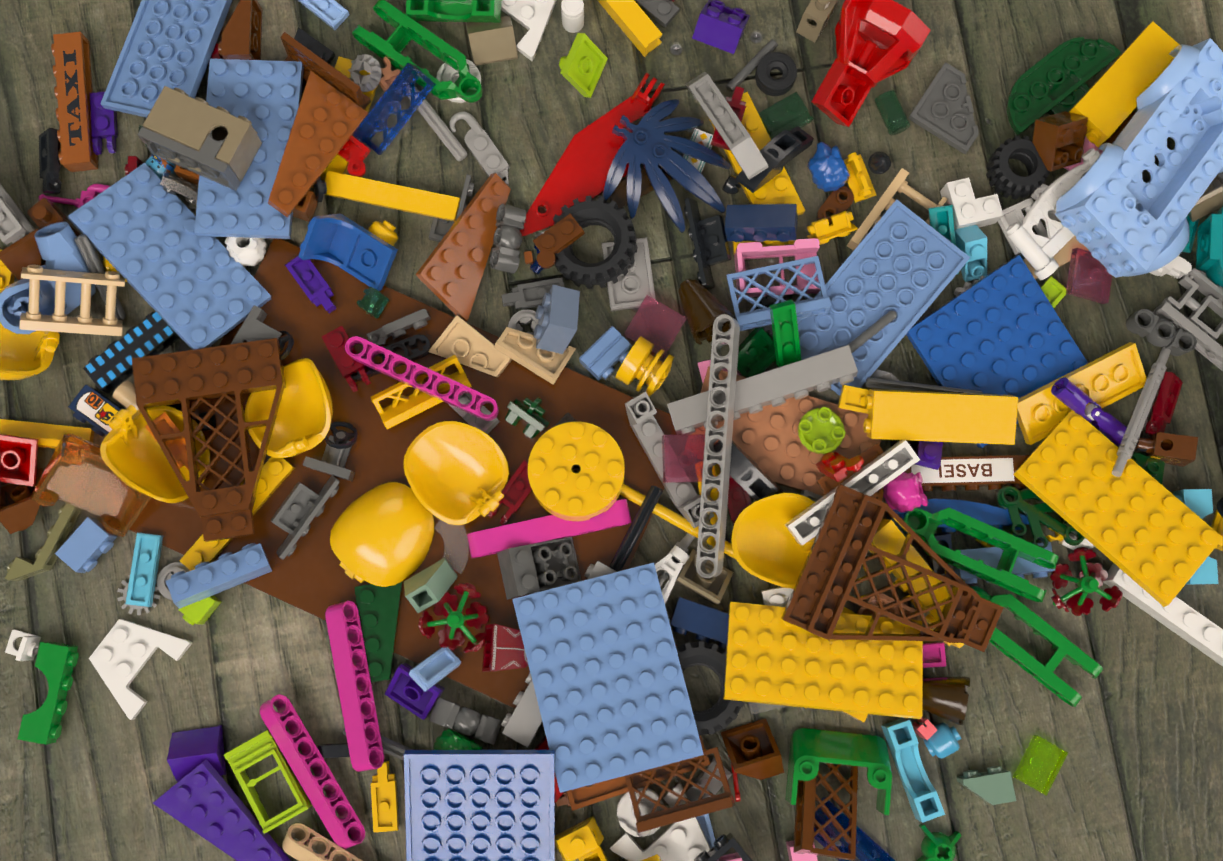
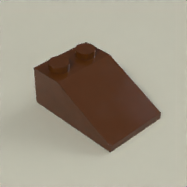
M240 0L222 32V41L218 43L219 54L224 59L261 60L263 10L257 0Z

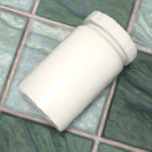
M562 0L561 12L564 29L571 33L579 32L584 26L583 0Z

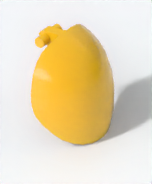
M0 323V380L26 379L46 370L53 360L55 350L59 344L60 334L51 331L16 334L4 328Z
M309 358L299 359L283 366L286 388H284L268 445L266 453L268 456L286 458L308 451L322 442L331 427L333 408L330 392L321 373ZM276 389L250 394L245 407V422L268 420ZM266 426L248 429L250 436L259 449Z
M130 405L125 410L121 409L116 413L114 419L108 423L112 430L103 439L100 447L101 457L109 469L129 487L156 500L166 503H177L189 498L161 447L145 428L147 422L140 410ZM166 405L147 408L152 420L165 412L180 432L184 430L182 411ZM193 420V429H195L198 424ZM200 431L197 437L206 442L203 432ZM195 439V447L197 454V452L201 449L203 444ZM208 448L199 458L207 466L210 464ZM197 462L200 469L198 471L200 477L206 468ZM183 466L180 470L186 481H189V471Z
M457 421L436 423L425 429L414 439L404 456V472L414 494L428 511L448 524L463 525L473 521L479 515L485 517L490 511L493 512L499 506L498 502L504 497L501 491L505 487L509 475L507 460L496 442L476 427Z
M397 482L381 484L353 501L339 516L331 530V548L341 561L339 565L346 570L345 574L351 579L355 578L360 583L366 581L381 587L396 585L415 572L424 561L434 534L433 514L422 505L412 488Z
M781 493L758 500L745 508L734 523L731 538L733 554L742 568L764 581L794 589L816 536L802 546L797 543L785 524L815 502L803 495Z

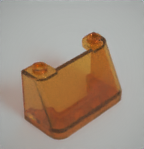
M65 434L37 483L31 500L36 501L41 506H53L59 499L102 517V525L108 533L124 537L151 497L129 487L109 469L101 457V446L76 435Z

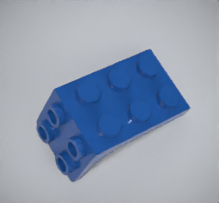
M332 214L315 216L309 222L307 234L300 246L299 258L302 260L318 259L332 263L372 289L380 291L383 289L398 249L346 216Z

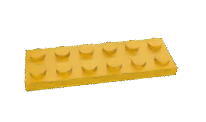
M745 92L741 101L746 102V109L741 123L760 151L771 139L748 92ZM724 149L738 176L742 171L733 153ZM783 167L781 173L754 193L741 184L751 205L796 204L798 215L805 212V208L785 167Z
M1129 342L1019 398L1017 420L1025 443L1032 445L1046 438L1068 412L1071 411L1068 406L1051 393L1055 382L1063 377L1069 379L1100 405L1101 409L1143 388L1147 378L1136 343Z

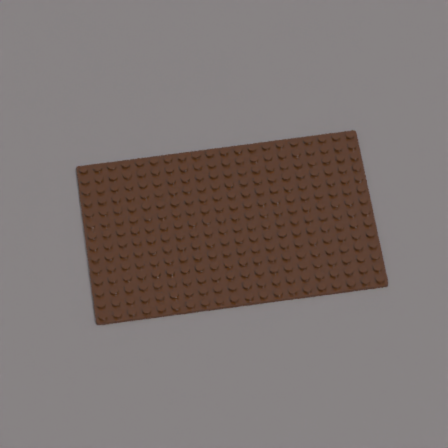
M273 239L254 276L271 295V300L260 307L268 314L263 323L277 331H287L293 336V348L289 355L281 361L283 366L304 358H309L314 362L330 392L333 408L331 423L342 421L350 423L356 428L358 432L357 441L352 446L345 465V469L355 472L353 481L336 477L340 481L337 493L332 498L329 497L324 503L325 508L320 516L313 518L308 533L304 537L300 536L295 543L297 547L294 552L282 560L278 557L276 551L289 533L270 521L298 481L318 494L332 476L303 466L306 456L319 461L322 460L327 445L324 439L308 451L284 458L295 469L253 515L255 535L233 538L214 561L219 560L218 557L225 553L232 552L234 554L242 551V547L248 544L256 543L257 545L261 543L272 572L244 583L326 621L325 612L329 606L345 601H352L356 605L355 587L370 585L366 581L360 583L355 578L351 579L345 574L346 570L339 565L341 561L331 548L330 534L339 516L353 501L381 484L397 482L411 488L404 472V456L410 444L425 429L443 421L468 423L448 403L443 401L386 429L377 408L371 400V396L401 381L380 373L369 377L371 380L369 385H366L362 380L356 382L358 391L353 392L339 371L321 336L343 326L349 338L358 336L369 341L368 333L414 312L426 309L431 317V320L427 321L426 326L416 330L414 327L405 330V335L395 339L390 336L381 347L419 334L426 336L432 347L455 317L386 286H383L382 290L376 291L332 263L310 259L334 294L329 299L337 309L329 314L322 304L316 307L310 301L285 266L288 262L299 256L300 248L282 239ZM244 321L224 335L219 346L230 345ZM471 325L494 345L499 337ZM289 340L285 343V346L283 350L280 352V355L283 354V352L286 350ZM418 341L417 346L414 348H410L409 344L406 345V348L409 351V355H413L411 350L415 348H418L419 351H423V346L426 345V343L423 344L421 341ZM363 344L354 345L358 354L363 351ZM397 348L393 351L404 357L405 352L403 349ZM429 353L427 356L413 362L429 368L446 358ZM374 357V364L383 363L381 357ZM513 359L499 377L460 364L472 386L470 388L491 397L498 405L499 412L496 418L500 422L488 435L496 442L507 460L509 475L506 484L524 460L529 461L530 453L535 443L545 432L567 422H586L602 428L617 442L624 459L625 485L645 496L652 485L664 490L665 487L630 426L625 403L633 399V397L564 367L553 385ZM455 363L446 367L443 374L451 375L457 372L458 369ZM404 364L396 367L395 373H405L407 365ZM364 365V369L366 370V372H368L369 369L366 367V365ZM429 376L424 378L422 384H425L428 381ZM406 387L401 395L409 396L413 394L415 388ZM251 393L243 394L245 407ZM235 395L229 396L233 400H235ZM387 397L379 401L384 409L392 405L394 399ZM526 397L533 402L538 397L542 399L540 407L546 410V412L541 417L550 423L547 429L531 439L523 433L528 424L524 419L521 418L516 426L507 422L505 417L509 411L507 406L510 401L513 402L515 399H518L523 403ZM219 398L206 399L213 406L219 400ZM226 398L218 410L227 416L235 404ZM202 402L194 414L198 416L203 412H209L211 408ZM485 403L483 405L491 413L493 412L494 406L492 404ZM655 408L657 413L653 416L678 459L688 435L682 436V433L677 435L671 415ZM215 412V429H217L225 418ZM236 412L235 415H234L231 419L238 424V418H237V412ZM229 421L220 433L230 439L238 427ZM335 427L337 430H344L347 433H354L351 429L347 427ZM213 430L202 431L206 441L213 434ZM331 430L327 433L328 439L330 435L334 436ZM248 431L253 471L260 449ZM218 435L210 447L220 452L228 441ZM239 435L234 443L241 447ZM231 445L223 456L233 462L241 451L234 445ZM209 449L211 463L217 454ZM266 454L264 464L271 458V456H268ZM221 458L213 470L222 476L231 464ZM241 459L236 466L244 471L243 460ZM234 468L226 480L236 486L244 474ZM210 471L203 484L212 489L220 478ZM223 482L218 489L231 486ZM200 486V491H207L202 486ZM531 491L506 525L552 514L540 505L533 491ZM143 495L128 524L129 530L135 533L163 536V546L183 555L203 534L202 519L189 498L177 503H166ZM619 495V497H618L617 500H623V499H626V498H624L623 496ZM627 499L633 522L640 506ZM502 503L499 511L492 518L488 515L485 517L479 515L473 521L463 525L448 524L433 515L434 534L429 551L418 569L405 580L445 558L457 574V579L447 590L450 595L456 594L457 602L460 603L463 595L457 593L454 585L464 582L474 585L476 591L481 594L480 598L472 599L467 597L461 612L463 615H466L465 611L467 608H470L471 603L477 601L481 606L484 605L487 608L486 614L489 616V622L485 625L498 624L520 630L513 600H507L497 553L471 558L467 534L500 527V519L506 514L509 507ZM651 513L622 570L629 568L653 513ZM632 523L572 536L582 581L588 579L584 575L590 564L595 565L599 561L610 568V563ZM403 580L394 653L420 664L441 648L438 632L444 630L447 624L434 626L435 633L432 634L430 639L423 636L418 626L423 611L417 613L405 597V580ZM434 604L425 609L433 617V621L447 619L444 615L438 616L433 612ZM466 620L464 621V626L473 636L480 632H485V625L481 629H476L475 626L469 627ZM462 633L465 643L462 646H457L455 650H451L459 658L461 664L446 677L516 708L517 706L513 704L518 693L520 691L525 692L529 685L525 682L530 673L529 665L526 668L482 672L484 646L476 652L469 651L465 653L464 648L470 639Z

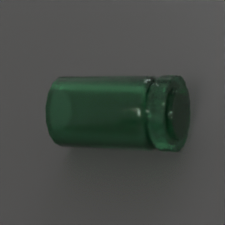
M895 90L885 92L874 100L890 136L900 134L910 127V123Z

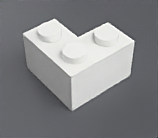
M969 178L948 182L940 191L941 197L947 198L944 206L952 205L954 230L972 225L983 227L995 224L1004 216L998 195L994 194L975 199Z

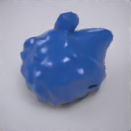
M819 142L815 155L810 158L807 165L812 175V181L818 189H822L825 192L837 191L840 187L844 186L850 177L849 171L836 145L831 149L824 142Z

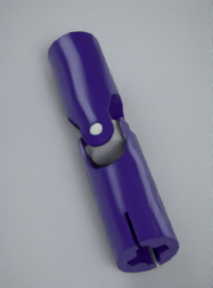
M1066 377L1056 381L1051 389V393L1075 413L1085 418L1116 446H1120L1127 427L1110 413L1103 412L1099 404Z

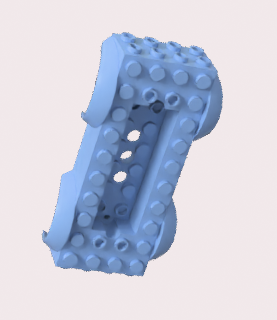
M1211 38L1193 46L1181 44L1169 53V55L1175 58L1155 81L1136 98L1138 111L1114 143L1102 144L1098 149L1103 152L1092 167L1082 175L1081 179L1057 200L1055 215L1061 221V224L1068 228L1076 236L1077 241L1083 244L1091 252L1092 256L1104 265L1107 272L1115 278L1146 274L1174 260L1184 250L1189 241L1190 230L1186 219L1187 215L1216 175L1223 172V52ZM1168 137L1173 138L1175 141V148L1173 150L1167 147ZM1154 156H1157V158H1158V160H1159V165H1158V166L1154 163V162H1155V157H1154ZM1143 170H1147L1151 175V180L1148 183L1142 180Z

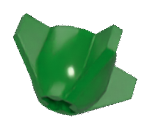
M921 823L919 827L925 834L921 844L923 856L916 861H953L956 855L955 844L962 835L958 831H955L950 836L940 832L931 833Z

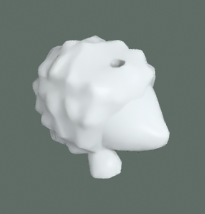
M227 237L224 241L230 257L234 258L242 266H256L264 259L267 246L265 238Z

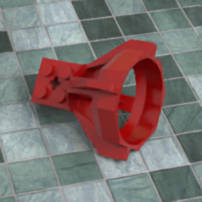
M845 0L840 12L839 22L835 27L837 58L811 102L835 123L850 127L871 88H874L879 81L907 68L912 58L917 55L931 30L912 10L893 0Z

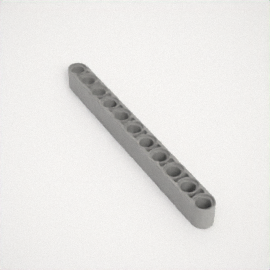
M726 314L719 315L714 320L696 559V570L704 578L720 575L724 562L740 334L738 321ZM727 321H730V330L727 332H723V324ZM724 345H729V353L726 356H721V348ZM726 368L728 376L726 379L720 380L719 372ZM725 392L726 401L723 404H718V395ZM719 416H723L725 421L721 428H717L715 425V421ZM717 440H721L723 448L720 452L716 453L714 443ZM715 464H719L721 467V473L717 477L712 474V468ZM717 488L719 498L713 501L710 493L712 489ZM712 512H715L718 517L714 525L709 522V515ZM710 536H713L716 540V545L713 549L707 546V539ZM708 560L714 564V571L712 573H708L705 569V564Z

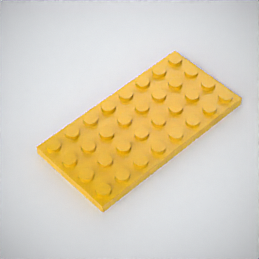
M1071 410L1013 475L1163 607L1168 606L1223 537L1134 460H1127L1120 477L1112 475L1113 467L1118 458V447L1085 418Z
M730 602L724 683L725 700L913 719L922 718L923 641L830 639L829 641L782 620L781 618L786 607ZM841 613L833 633H865L872 616ZM879 617L873 633L919 634L920 630L889 617ZM912 620L916 623L923 625L922 621Z

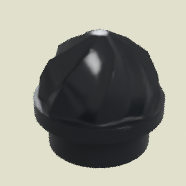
M875 152L868 160V167L875 174H884L891 166L890 157L884 152Z

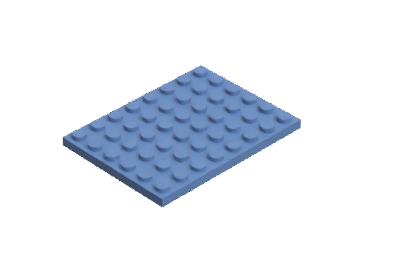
M654 562L512 599L549 750H555V775L560 793L704 755Z

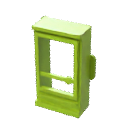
M269 730L224 754L264 834L313 806ZM273 754L278 767L256 779L250 780L245 769ZM281 769L298 803L270 819L254 786L257 782Z

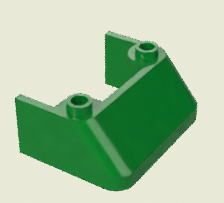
M804 727L793 731L790 740L785 800L791 805H796L798 780L809 781L814 779L819 771V762L867 767V780L871 786L878 789L876 810L884 815H889L892 771L887 743L883 738L876 735Z

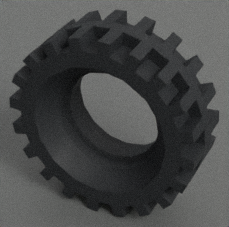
M586 196V201L580 203L578 198L574 199L573 206L568 208L564 205L561 208L563 213L560 216L555 214L553 217L554 225L568 214H571L582 229L591 225L607 228L614 237V247L611 254L605 260L598 263H586L580 261L574 255L572 243L558 254H554L556 257L555 266L567 281L570 279L578 287L583 284L586 285L587 289H593V285H600L601 288H605V283L609 281L615 284L618 282L617 277L621 274L625 276L628 273V266L630 264L633 265L635 262L634 254L637 252L638 247L631 218L629 219L624 208L620 209L613 200L610 203L606 202L605 197L599 196L598 200H592L591 196Z
M703 641L689 642L677 647L676 650L682 672L695 665L705 666L714 671L719 677L721 684V695L715 705L704 711H693L699 736L714 734L719 730L725 729L737 718L740 709L744 705L743 701L724 699L727 650L720 648L716 644Z

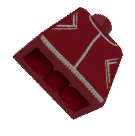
M498 624L485 625L487 636L485 637L482 672L526 668L528 661L520 630Z

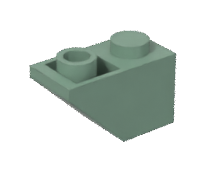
M443 558L404 581L405 597L417 613H420L440 601L457 579V574L448 561Z
M1001 766L987 767V772L978 773V770H968L963 772L964 776L956 777L958 783L991 805L1016 801L1011 772L1002 769Z

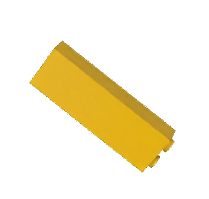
M1152 21L1069 111L1070 113L1088 117L1087 133L1085 136L1097 147L1104 143L1137 107L1136 98L1155 81L1175 58L1169 55V53L1180 44L1155 22Z
M869 389V395L865 397V408L868 409V418L864 419L863 430L864 433H867L866 436L871 439L1015 445L1018 397L998 394Z

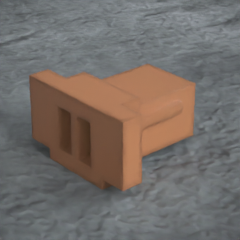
M564 792V795L556 802L557 807L567 804L568 807L571 806L567 792Z

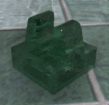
M369 287V289L363 291L365 296L361 301H357V305L370 316L378 319L389 299L377 289Z

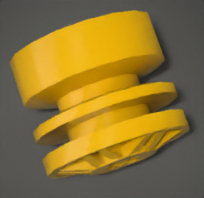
M640 336L621 364L615 378L626 385H629L637 378L639 383L636 391L640 392L646 384L648 385L646 393L650 398L667 378L675 357L669 354L665 361L662 362L660 359L665 350L661 349L655 356L651 355L654 344Z

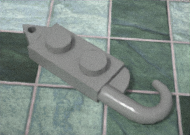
M458 112L454 114L449 122L451 131L453 133L456 132V121L460 119L465 120L471 127L465 135L466 146L488 177L493 173H497L502 180L506 179L504 182L509 186L508 170L510 167L487 133L470 113Z

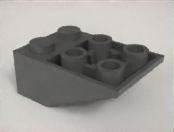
M572 537L509 548L497 553L507 600L582 581Z

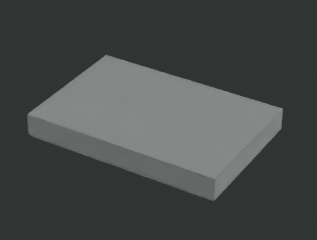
M647 238L636 240L638 249L634 254L635 262L633 265L630 264L628 266V273L625 276L623 274L617 277L618 282L615 284L612 281L607 282L611 311L656 306ZM614 242L602 243L604 260L611 254Z

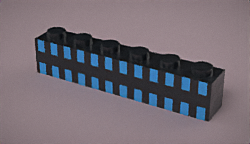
M157 312L148 314L144 322L130 328L123 338L112 342L107 346L105 352L92 357L88 361V365L83 369L100 390L109 394L133 375L132 358L159 355L180 339V336Z

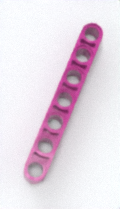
M351 337L345 344L347 354L359 363L480 419L490 421L498 415L499 409L496 401L485 394L361 337ZM363 344V351L361 353H352L354 345ZM382 353L385 355L383 363L374 364V357L377 354ZM403 363L407 365L405 373H395V368L398 364ZM422 373L428 374L429 378L425 384L417 383L418 375ZM443 383H447L450 385V391L444 395L439 394L438 387ZM469 393L472 395V401L466 405L461 404L459 401L461 395ZM485 403H490L494 406L493 412L489 415L481 413V407Z
M627 499L617 500L605 513L603 512L592 517L590 520L568 521L554 515L469 533L467 534L471 558L496 554L509 548L632 523Z
M345 601L329 606L326 609L325 616L350 760L354 770L361 772L380 768L384 762V753L358 609L354 602Z
M279 694L264 702L260 707L261 718L334 843L343 849L361 843L365 838V829L290 700L286 696ZM285 726L289 728L290 733L286 731ZM298 747L301 749L302 754L299 753Z

